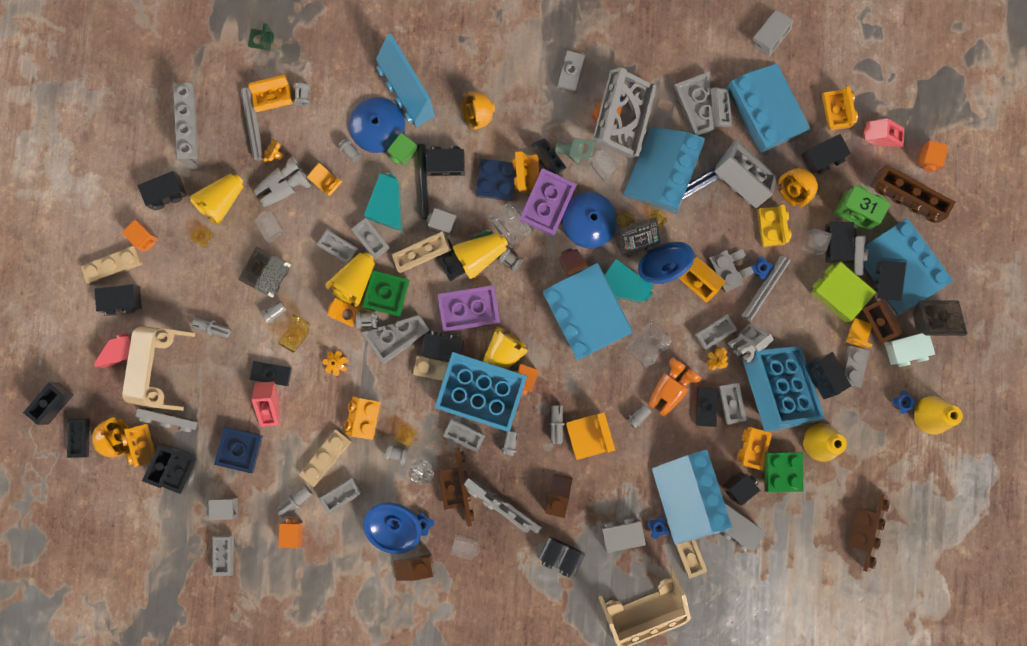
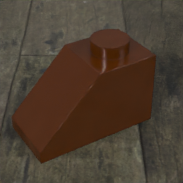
M572 248L561 252L562 255L559 257V261L567 278L588 268L578 249L572 251Z
M553 474L545 514L565 518L573 478Z
M432 554L393 561L396 581H415L431 578L435 574Z

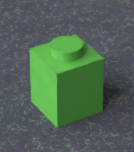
M401 133L387 151L392 162L396 165L400 163L405 166L418 148L413 141Z

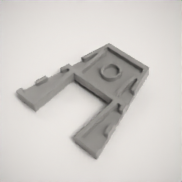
M468 478L464 484L468 488L467 492L484 500L483 504L498 511L523 532L532 530L534 533L539 534L543 526L533 522L530 517L521 513L513 505L504 501L479 481Z

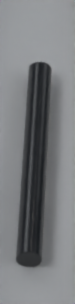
M418 144L421 219H427L429 208L425 144Z

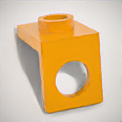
M317 163L306 176L329 196L342 183L341 180L333 176L320 163Z
M335 298L328 307L327 316L353 327L356 321V312H360V309ZM346 309H350L353 312V317L350 320H345L342 316L343 311Z
M854 318L846 343L863 349L872 347L873 344L867 342L872 329L871 324Z

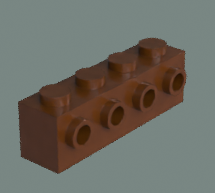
M888 165L878 171L870 186L875 189L876 193L892 198L891 200L894 203L905 205L911 212L925 216L926 220L932 223H938L947 219L956 203Z

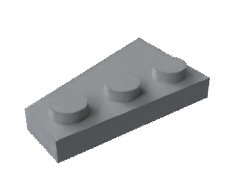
M709 71L674 85L691 130L697 136L712 132L714 129Z
M420 315L397 321L394 324L384 325L361 333L382 364H385L424 337L425 333L428 334L430 330Z
M144 406L137 408L135 416L140 417L139 421L151 423L154 420L160 422V426L171 428V425L180 426L179 430L191 432V429L196 430L197 420L174 414L169 416L166 415L167 413L159 410L148 411L146 410L147 407Z

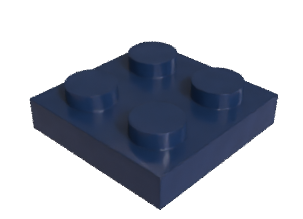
M480 158L476 197L513 201L515 191L514 178L517 175L513 162Z
M224 427L214 465L251 474L254 473L263 435Z

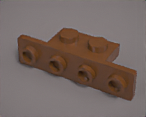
M454 448L457 467L438 471L444 510L463 507L466 526L470 527L472 526L471 521H474L473 509H469L468 503L471 501V494L467 492L464 485L468 480L467 471H463L462 464L465 463L464 451H460V448Z
M884 494L880 495L876 513L856 508L847 546L867 551L863 569L865 572H871V569H875L877 558L874 555L881 545L879 534L880 530H884L886 522L883 516L884 512L888 511L890 500H887L888 496Z

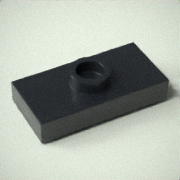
M545 138L535 141L531 145V148L540 158L541 163L550 172L558 174L567 168Z
M447 239L451 251L437 256V259L448 280L452 281L464 274L465 270L453 249L451 241Z
M253 361L250 380L275 382L277 385L289 386L292 368Z
M697 387L696 426L717 427L718 388Z
M67 419V458L89 457L90 419Z

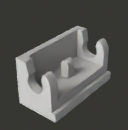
M775 10L754 36L753 41L756 43L754 47L767 57H770L790 32L793 20Z

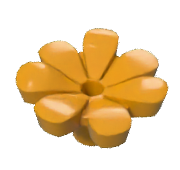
M272 140L267 150L263 152L264 157L262 161L271 162L273 158L280 161L284 155L278 151L281 145L278 141Z
M718 347L715 349V354L709 352L708 357L710 360L706 362L709 369H722L728 366L726 349Z
M330 351L327 353L328 359H323V364L327 365L325 369L327 373L333 371V374L338 376L340 374L339 370L343 372L347 370V366L344 363H347L348 359L347 357H341V351H337L335 355Z

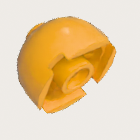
M479 91L463 93L462 96H465V100L461 101V111L464 122H469L470 126H467L468 129L476 130L488 125L495 112L494 103L485 93Z
M804 168L791 169L783 174L778 181V185L781 184L782 187L780 190L782 197L792 206H805L812 201L818 190L816 178Z
M115 417L101 422L92 434V443L95 450L100 455L111 458L128 453L127 445L123 446L120 435L123 434V429H129L130 427L122 419L117 420Z

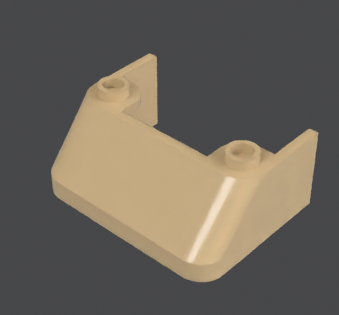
M143 326L136 328L132 333L122 392L124 401L134 405L183 411L184 407L182 405L164 404L163 392L159 388L149 387L155 348L169 347L173 343L174 335L194 338L195 333Z
M673 567L669 568L671 578H665L660 582L658 592L623 606L620 601L610 600L605 604L602 595L598 597L617 646L635 645L690 621L691 616L686 595Z

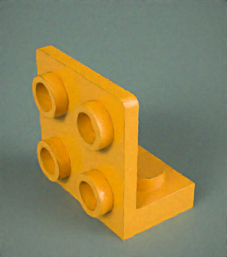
M605 412L566 423L577 460L604 452L616 451Z

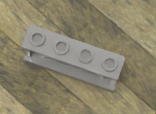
M622 67L610 70L592 141L596 145H602L627 158L638 157L642 150V141L646 133L648 118L651 114L656 85L627 72ZM624 81L632 84L630 88H628ZM636 87L641 89V92L632 93ZM628 102L632 110L633 120L622 127V121L617 113V109ZM621 134H623V140L626 143L628 142L627 147H625L622 143ZM610 136H616V142L611 141Z

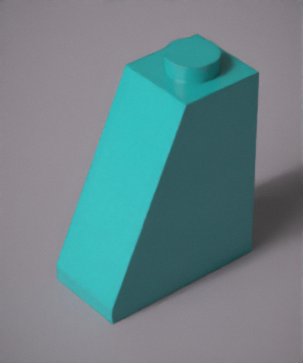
M380 173L364 217L370 221L402 232L400 183L395 175Z
M617 259L605 274L616 299L640 304L643 300L647 302L653 294L651 289L654 286L645 282L638 274Z

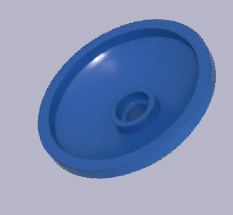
M379 97L369 98L358 104L353 110L349 119V131L354 142L363 150L371 153L387 152L401 133L404 134L405 119L400 108L392 101ZM374 119H378V123L373 124L372 121Z
M583 192L571 198L562 217V227L566 236L574 244L588 249L598 248L609 242L614 236L618 224L617 213L612 203L606 197L594 192ZM591 215L596 217L595 221L590 218Z
M670 242L660 245L649 251L641 259L638 265V273L645 282L652 284H664L674 281L684 275L693 264L695 257L693 249L683 242Z
M386 502L375 505L367 512L363 522L367 539L376 548L391 554H402L415 548L422 533L421 524L416 515L407 507L397 503Z

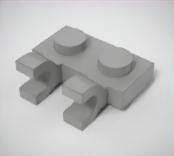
M743 249L731 255L726 250L709 258L714 271L726 281L722 286L724 293L743 285L741 279L754 273L751 266L737 272L733 262L746 256Z
M750 323L737 333V338L728 342V345L732 348L737 346L733 353L738 357L747 351V354L742 358L744 361L750 362L754 357L755 350L759 352L765 349L774 339L770 333Z

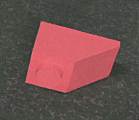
M888 118L868 121L864 129L865 141L872 145L904 147V128Z
M124 333L116 335V339L109 340L95 361V367L105 368L126 363L128 361L132 336Z
M275 382L255 383L251 400L260 427L279 425V398Z

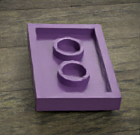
M542 168L519 221L554 236L577 184Z
M494 285L438 294L443 332L500 324Z

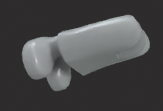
M291 156L288 158L286 167L282 170L278 167L253 192L256 197H260L271 191V193L260 200L261 205L267 207L295 193V186L301 185L304 188H310L312 183L302 172V168L297 160Z

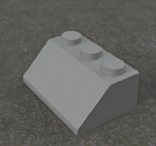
M737 140L731 144L717 162L714 171L719 179L727 182L734 192H738L748 204H752L755 208L759 207L773 195L777 176Z

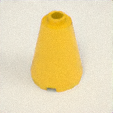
M228 174L189 197L190 201L201 214L210 217L208 220L218 226L244 188L242 185L243 180L237 174Z
M497 232L458 243L453 246V249L459 261H461L466 274L472 279L507 250L505 246L508 245V242L503 234L499 235Z
M366 252L364 254L359 253L327 281L326 288L329 290L331 287L334 290L332 293L334 296L349 305L353 302L355 303L354 307H357L361 302L374 268V258Z
M497 327L483 362L509 369L528 352L529 348H525L526 345L513 334H504L505 329Z
M937 396L924 397L918 401L913 411L915 412L914 422L917 427L924 433L932 435L941 434L958 425L963 418L962 411L957 406Z
M818 423L806 430L803 447L810 458L820 462H827L845 451L847 441L832 425Z

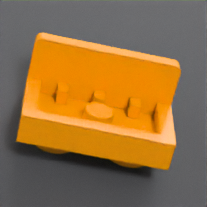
M285 75L248 84L256 112L293 104L291 88Z
M846 86L843 90L824 92L822 94L828 131L851 128L857 123L858 112L854 108L853 102L855 97L850 86Z
M523 151L515 152V158L513 159V167L517 174V177L514 178L515 188H518L522 194H530L540 173L539 157L537 154L527 156Z
M352 397L348 405L349 416L344 424L345 434L351 437L373 440L381 402Z
M148 424L123 429V434L120 437L123 446L127 445L129 453H126L128 464H132L133 468L149 464L155 449Z
M747 427V430H744L742 435V441H744L743 448L739 450L737 456L739 464L763 471L765 452H768L772 433L754 427Z

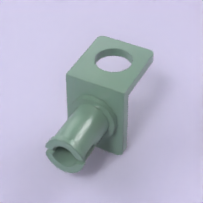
M574 138L572 144L558 141L555 152L557 154L569 155L576 164H579L580 158L591 159L595 142L580 138ZM583 144H586L589 147L588 151L585 154H582L584 148Z

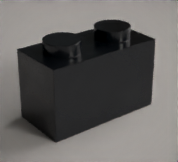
M838 134L806 150L801 156L812 174L818 172L820 175L830 169L829 166L833 164L838 166L846 162V157L851 152L841 134Z
M452 146L449 149H442L441 147L426 149L427 176H465L464 149L458 146Z
M174 171L137 185L145 206L152 210L163 209L166 204L180 202L183 200L182 198L188 196L180 175Z
M830 222L825 225V263H849L855 260L854 239L857 236V229L854 228V222Z
M882 258L881 263L877 262L876 274H880L879 282L875 281L874 291H876L878 299L902 301L907 260Z
M130 284L94 289L96 312L104 313V316L116 315V312L123 311V314L135 313V310L142 309L140 286Z
M430 331V334L425 333L421 357L449 362L452 352L462 355L464 341L460 340L461 336L449 334L448 338L442 337L440 332Z
M833 352L822 355L805 365L823 400L836 396L851 387Z
M48 382L23 413L37 425H49L74 394L61 383Z
M740 472L721 486L730 499L739 505H744L761 491L757 487L758 481L752 475L749 476L747 473Z

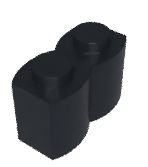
M549 536L539 560L542 561L541 564L550 569L556 567L560 570V574L570 578V575L576 576L585 553Z

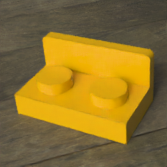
M785 204L778 207L758 209L762 247L785 245L790 242L791 229L788 228L787 224L789 212L788 209H785Z

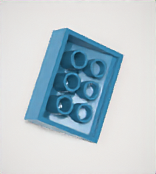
M388 34L376 58L378 63L376 68L381 77L385 75L388 80L385 83L390 92L394 91L397 97L395 100L399 107L405 108L407 113L404 115L410 124L414 123L417 128L435 117L431 99L392 34Z
M778 64L749 72L732 80L728 85L729 94L760 154L811 130Z
M650 127L623 196L677 215L703 149L705 138L688 132Z
M908 218L899 221L865 245V249H868L869 253L868 261H864V270L874 284L875 281L879 282L880 274H876L877 262L881 263L882 258L907 260L902 301L886 299L897 316L953 281Z
M598 263L542 291L577 361L633 333Z
M801 346L765 349L759 352L756 350L750 362H746L742 358L765 432L787 429L825 419L811 375L805 366L807 363Z
M452 352L435 408L510 432L527 375Z
M707 450L693 453L652 468L675 545L733 529Z

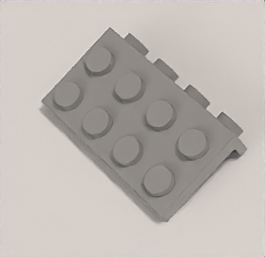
M192 83L173 84L176 158L189 169L199 170L194 85Z

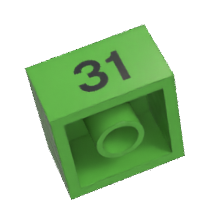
M855 185L842 194L833 214L848 222H854V225L867 231L881 224L891 203L885 201L886 199L883 196L874 195L868 192L867 188Z

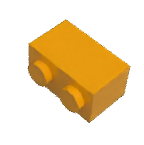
M697 256L694 258V262L689 270L678 278L706 303L726 282Z

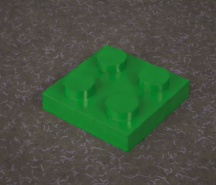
M372 270L363 308L401 317L410 280Z
M765 452V492H803V452Z

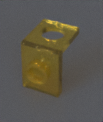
M293 314L291 326L279 339L278 344L294 353L308 336L310 323ZM296 321L300 322L304 327L298 325Z

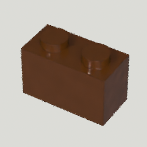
M881 299L863 308L881 343L903 333L885 299Z

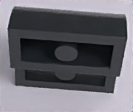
M158 444L142 481L158 488L163 487L181 494L197 457L181 451L177 447Z

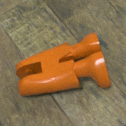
M673 357L669 360L671 367L669 374L663 373L648 403V406L653 409L661 398L664 399L666 402L659 411V414L663 417L688 393L689 390L685 387L689 383H698L702 379L688 368L684 371L686 366ZM684 371L681 379L677 382L675 379Z

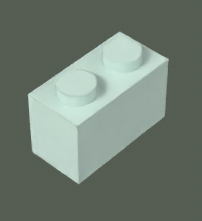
M926 332L884 343L890 364H898V367L910 365V361L915 359L917 362L929 360L928 356L935 355L930 334L926 335Z

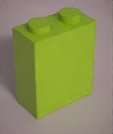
M843 263L831 264L825 270L826 275L824 278H819L812 287L814 289L811 294L845 323L851 322L875 295L876 291Z

